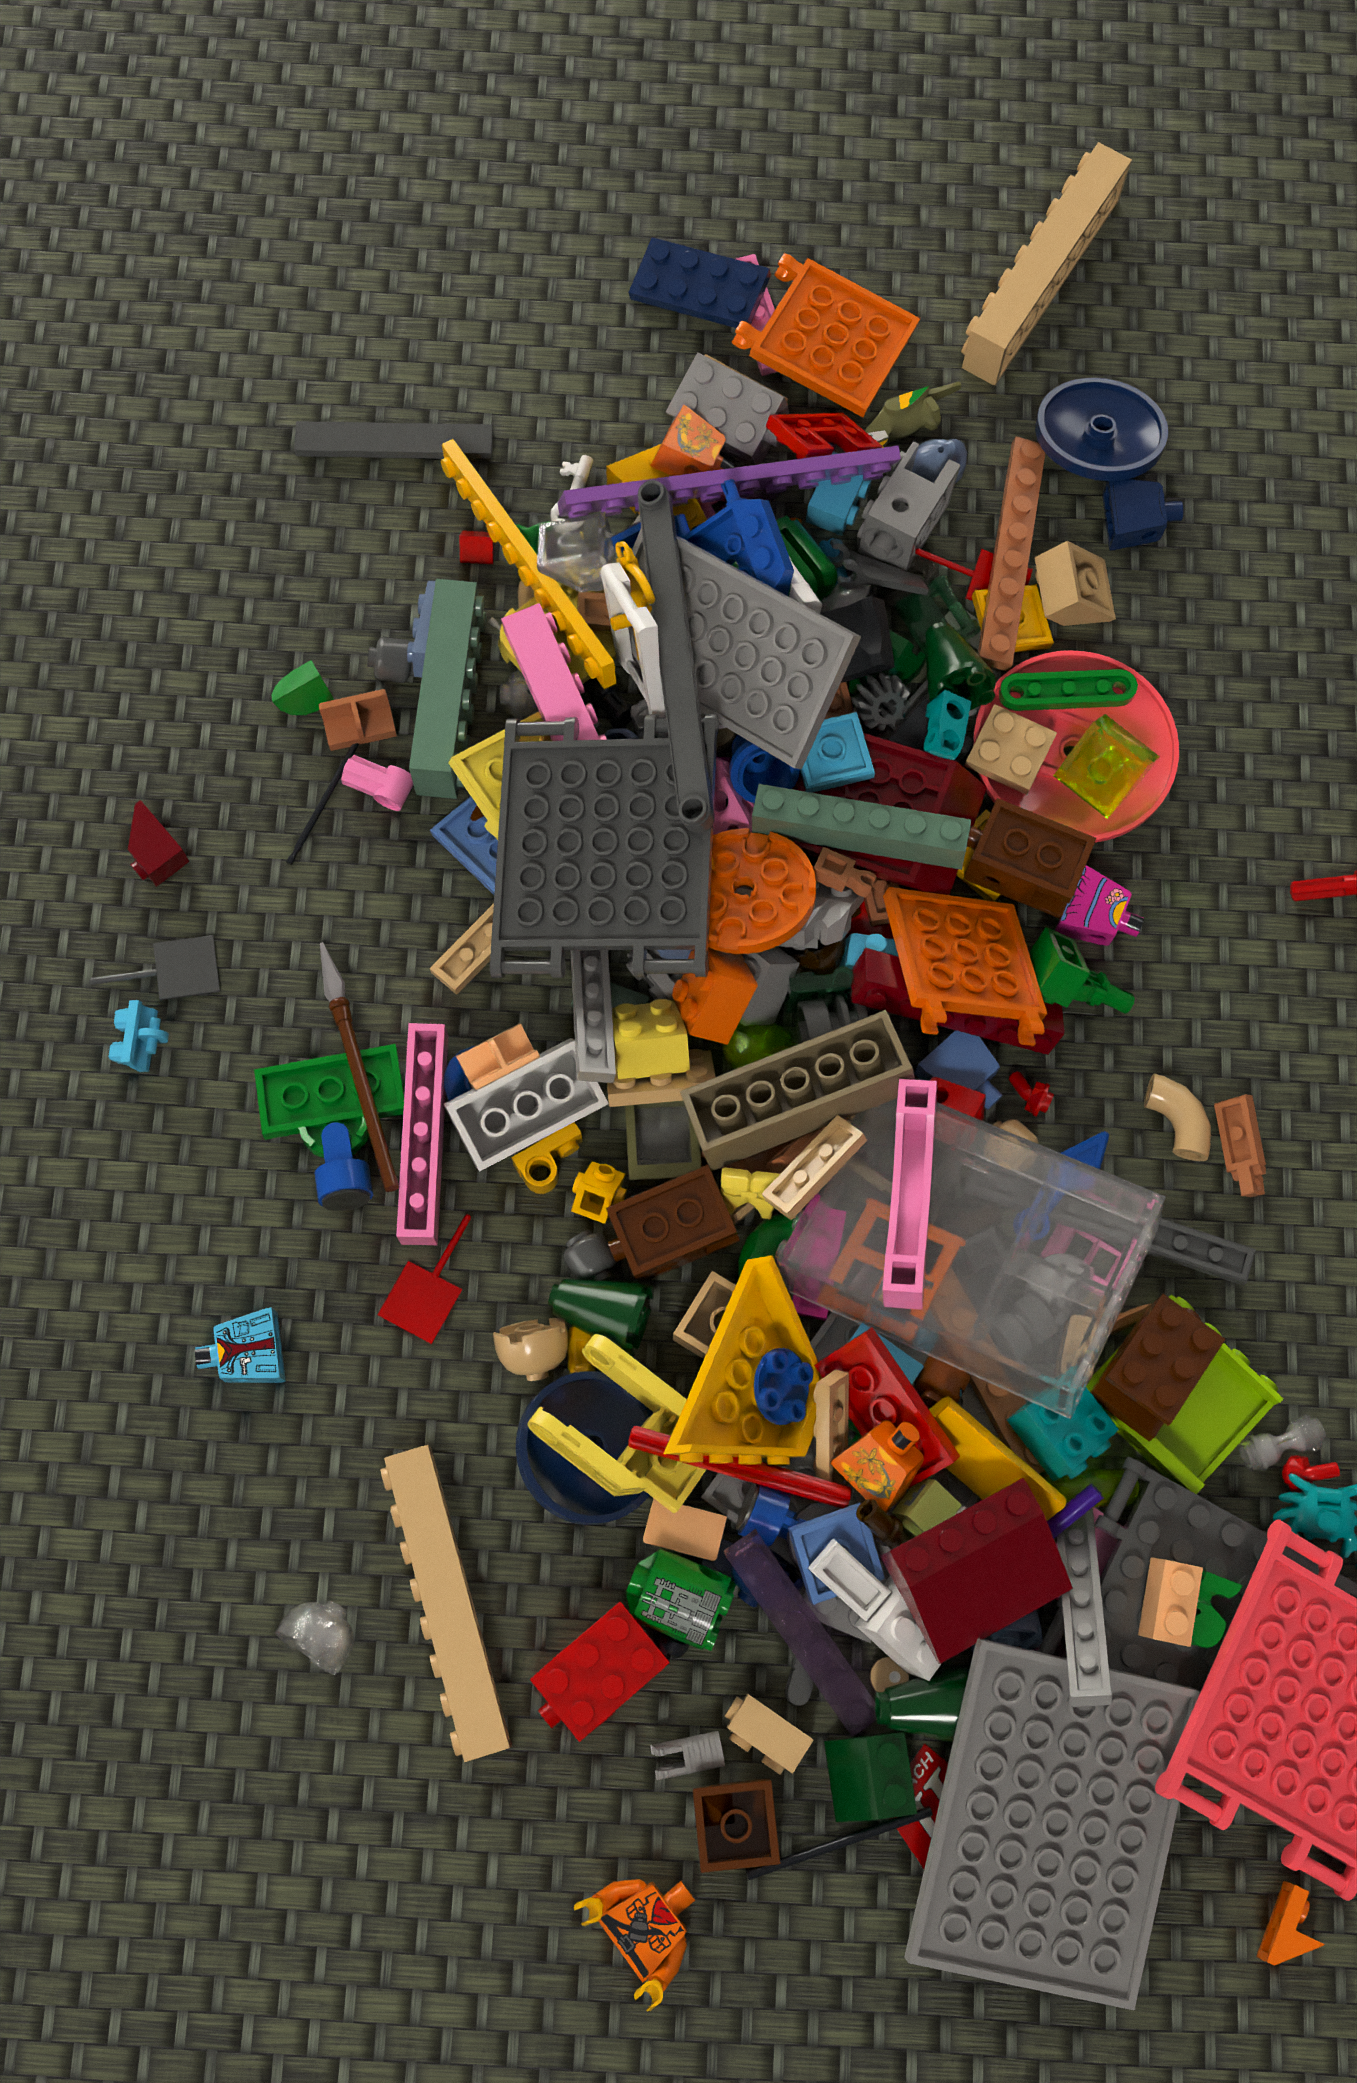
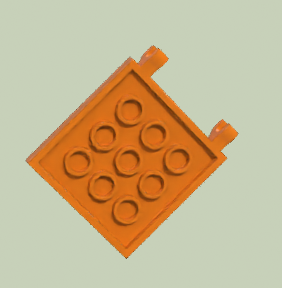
M783 254L778 262L779 268L774 276L783 282L793 281L762 332L755 329L749 323L741 321L735 330L737 334L732 340V344L740 349L751 348L749 354L751 358L855 414L864 417L917 328L921 318L809 258L802 264L791 255Z
M888 887L883 895L911 1006L922 1008L920 1020L922 1032L937 1035L939 1032L937 1022L945 1023L947 1021L946 1011L1019 1020V1043L1021 1045L1034 1046L1036 1044L1034 1034L1044 1033L1042 1020L1048 1013L1014 904Z

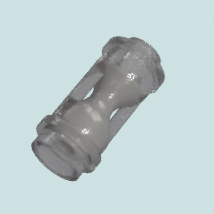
M1303 1414L1299 1416V1419L1292 1421L1287 1426L1283 1435L1273 1436L1268 1433H1260L1254 1436L1251 1434L1245 1437L1244 1442L1239 1443L1238 1448L1240 1456L1249 1471L1252 1472L1258 1469L1260 1472L1268 1470V1467L1276 1464L1285 1450L1294 1449L1298 1452H1308L1312 1449L1314 1451L1322 1449V1440L1326 1438V1434L1321 1422L1317 1418L1312 1419L1309 1414Z

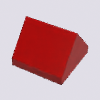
M462 531L459 535L460 563L493 564L495 542H493L489 533Z

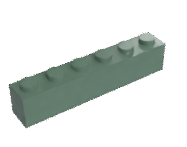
M763 784L758 785L752 813V833L769 835L771 831L791 841L960 870L963 867L971 819Z

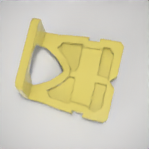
M724 1167L721 1173V1196L729 1214L732 1215L733 1211L739 1206L750 1203L758 1210L762 1219H771L774 1207L765 1201L762 1193L780 1174L761 1171L751 1174L748 1170Z

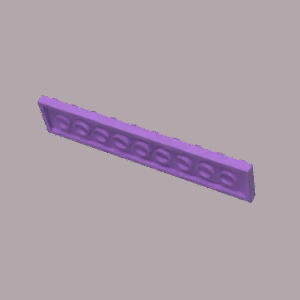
M899 446L564 490L557 504L559 516H568L570 521L586 519L589 517V513L602 511V516L617 515L622 513V508L635 507V511L639 512L638 490L643 483L649 480L659 481L667 488L673 507L688 504V499L701 498L702 503L718 501L721 499V495H724L721 483L729 479L735 480L741 498L754 495V490L766 489L767 494L786 491V486L797 484L799 489H810L819 486L818 482L831 480V485H839L851 482V477L863 475L864 481L882 478L883 473L891 471V467L901 460Z

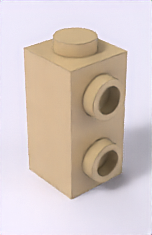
M746 1694L743 1700L737 1696L725 1714V1717L730 1720L726 1728L733 1732L729 1739L747 1752H749L752 1746L765 1754L761 1762L779 1775L782 1774L784 1769L793 1774L813 1742L811 1737L749 1694Z

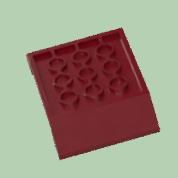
M863 733L875 771V777L865 781L813 792L971 819V829L977 819L987 787L957 761L937 757L915 748ZM799 772L797 783L792 789L806 792L801 773ZM792 841L807 856L818 859L823 847L855 860L856 862L853 867L855 869L870 871L877 878L912 888L915 891L950 895L959 870Z

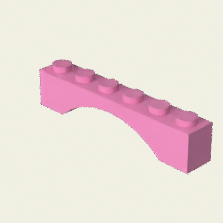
M899 1079L892 1196L883 1278L884 1307L923 1310L937 1108V1081Z

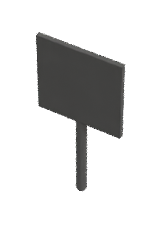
M209 935L153 943L156 969L94 977L89 980L90 984L95 985L157 976L160 1000L220 992L214 936Z

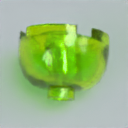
M739 1022L728 1045L722 1043V1052L730 1066L738 1069L791 1048L795 1045V1041L790 1043L792 1039L790 1032L776 1023L771 1025L744 1026Z

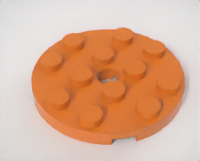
M741 828L713 835L712 858L715 869L711 870L708 947L725 953L750 954L772 949L791 939L806 924L815 906L816 879L809 858L794 842L771 831L769 835L750 833V828ZM741 886L753 888L750 897L747 894L740 895L734 892Z

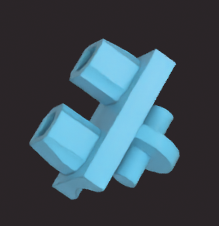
M129 1000L128 1008L115 1011V1028L125 1033L123 1042H113L110 1045L108 1056L110 1060L118 1064L127 1065L139 1072H149L151 1055L156 1054L157 1044L167 1043L169 1039L168 1032L159 1030L161 1019L157 1018L158 1010L144 1006L139 1000Z

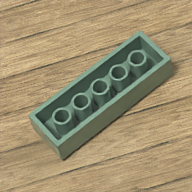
M436 579L409 764L416 795L457 799L458 788H464V785L448 762L451 757L470 748V735H467V724L472 725L474 720V704H471L472 693L477 694L479 677L475 670L476 663H481L483 644L479 642L480 632H485L487 613L483 612L484 596H479L477 582Z

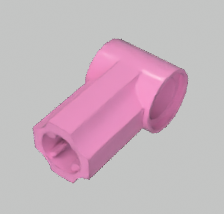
M353 755L350 759L348 758L341 777L342 784L373 796L379 804L394 811H401L413 787L411 774L406 770L392 765L385 768L356 755Z

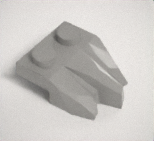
M816 881V901L813 912L803 928L794 935L793 945H806L813 938L819 939L823 945L841 941L851 929V916L863 903L864 897L857 895L851 888L846 886L840 892Z

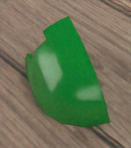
M311 660L284 676L275 686L271 695L272 702L280 711L290 715H307L319 710L318 704L334 700Z

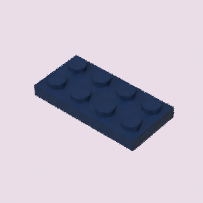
M652 237L628 293L630 299L737 328L741 321L751 325L770 280L771 272L770 268Z

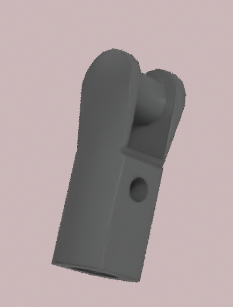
M802 1632L792 1664L793 1669L790 1671L784 1690L785 1698L789 1703L801 1706L808 1702L827 1640Z

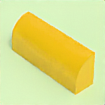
M951 1397L942 1398L929 1409L960 1454V1457L954 1463L945 1468L982 1500L1024 1478L1047 1521L1066 1506V1497Z

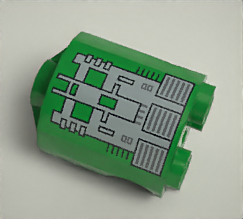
M660 1547V1549L637 1563L626 1594L630 1613L637 1623L700 1650L706 1649L711 1651L720 1630L719 1626L722 1621V1616L718 1614L726 1616L734 1597L733 1592L736 1584L731 1580L730 1576Z

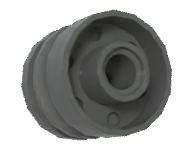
M852 992L848 993V1009L842 994L834 996L833 1012L828 1011L822 998L798 1002V1022H796L798 1043L801 1044L869 1017V1011L866 1009V1006L852 1003Z

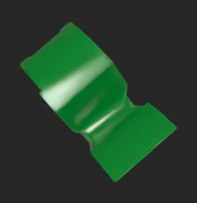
M1202 1571L1191 1645L1209 1648L1221 1640L1226 1628V1622L1211 1605V1598L1215 1595L1230 1599L1238 1594L1243 1585L1210 1572Z

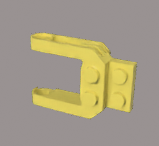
M594 1334L582 1349L585 1358L653 1411V1414L646 1419L641 1427L672 1435L687 1399L614 1342L602 1335ZM539 1407L527 1423L529 1429L538 1438L614 1497L638 1494L645 1491L672 1513H676L706 1471L703 1468L633 1449L629 1446L615 1460L572 1425L567 1427L557 1418L543 1411V1407Z

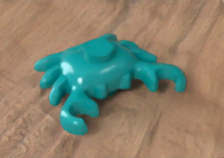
M1290 1473L1288 1475L1289 1480L1296 1487L1302 1489V1492H1288L1279 1495L1280 1501L1295 1504L1276 1512L1273 1515V1520L1279 1519L1283 1521L1290 1518L1286 1524L1291 1527V1531L1295 1534L1303 1532L1304 1536L1309 1540L1320 1538L1334 1543L1338 1538H1343L1340 1556L1343 1559L1349 1558L1352 1552L1357 1551V1535L1354 1532V1527L1357 1526V1515L1354 1514L1357 1511V1501L1350 1499V1497L1357 1496V1484L1339 1487L1338 1489L1317 1487L1315 1484L1301 1479L1296 1474Z

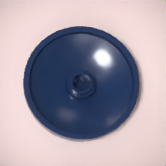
M1080 378L1055 387L1042 400L1035 423L1036 436L1041 448L1056 464L1076 475L1101 481L1126 480L1147 472L1160 460L1168 439L1166 418L1159 406L1149 396L1131 385L1106 378Z
M584 1371L572 1373L555 1380L538 1392L526 1407L516 1436V1457L519 1471L526 1487L536 1501L555 1516L583 1525L605 1524L622 1518L637 1509L649 1497L647 1492L642 1491L638 1494L614 1497L538 1438L529 1429L527 1423L537 1409L543 1407V1411L551 1414L567 1427L572 1425L617 1460L628 1446L633 1426L641 1427L646 1419L653 1414V1411L602 1372Z

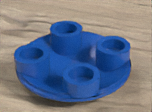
M786 1348L770 1350L760 1360L754 1377V1396L760 1412L769 1422L776 1425H787L804 1419L809 1384L813 1380L811 1365L807 1362H802L793 1351Z

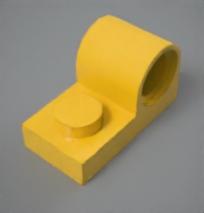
M573 1122L511 1157L515 1169L531 1191L537 1194H545L555 1188L558 1182V1170L553 1158L558 1155L561 1158H565L579 1149L578 1144L583 1142L582 1133L576 1123ZM536 1167H547L551 1171L549 1177L543 1181L533 1179L531 1173Z

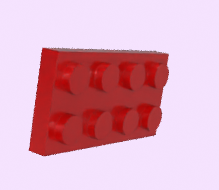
M873 1327L814 1365L822 1378L835 1369L849 1373L848 1416L862 1436L884 1420L890 1421L896 1428L902 1422H908L916 1427L920 1437L914 1446L923 1454L924 1461L909 1488L954 1463L960 1457L958 1451Z

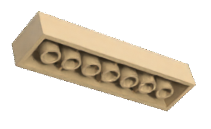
M1099 142L1091 154L1086 152L1077 167L1078 173L1076 176L1070 175L1063 186L1061 198H1054L1046 213L1047 219L1044 223L1039 221L1036 224L1030 240H1032L1028 246L1022 245L1015 257L1013 269L1007 268L999 281L998 287L1000 288L996 294L991 292L983 304L981 316H974L966 330V334L969 337L961 351L965 355L962 369L994 386L997 384L1119 202L1132 159Z

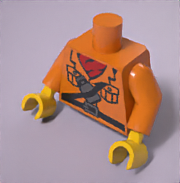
M641 1879L614 1881L595 1893L592 1898L577 1902L574 1905V1911L584 1906L589 1910L588 1920L582 1922L581 1925L587 1926L598 1921L642 1983L645 1982L635 1991V2000L645 1991L652 1998V2003L646 2011H651L660 2004L663 1999V1992L680 1969L687 1947L686 1937L684 1936L687 1932V1927L678 1915L696 1900L685 1884L680 1881L663 1895L653 1881L648 1884Z

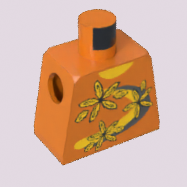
M683 405L671 424L650 466L671 476L734 468L735 464L719 455L726 441L725 436L689 407Z
M884 1420L833 1459L830 1464L866 1500H875L887 1513L903 1498L924 1461L923 1454L914 1446L919 1440V1432L915 1426L908 1422H902L896 1428L890 1421Z

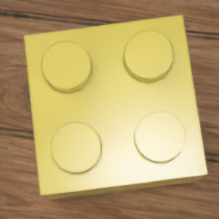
M657 999L651 1003L639 1005L625 1003L612 1008L615 1068L618 1079L633 1077L637 1079L650 1077V1075L674 1074L690 1070L687 1031L674 1000Z

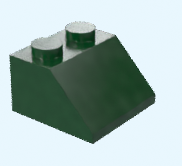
M892 1731L824 1741L835 1822L879 1820L917 1814L905 1732Z

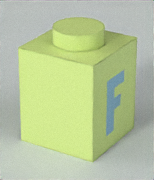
M926 1478L909 1489L892 1513L902 1521L903 1530L911 1538H914L954 1516L962 1504L938 1481Z

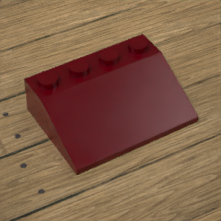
M1024 1478L880 1556L938 1664L976 1644L978 1638H987L1073 1589L1045 1515Z

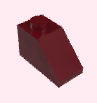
M141 800L135 803L128 851L135 861L130 866L143 881L149 878L157 887L190 861L183 849Z

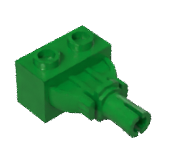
M1045 927L1029 951L1044 1002L1048 1004L1058 1003L1067 1008L1074 999L1086 1002L1090 1006H1099L1103 1003L1121 1013H1128L1135 1001L1133 994L1110 984V980L1105 973L1100 972L1097 974L1089 970L1076 940Z

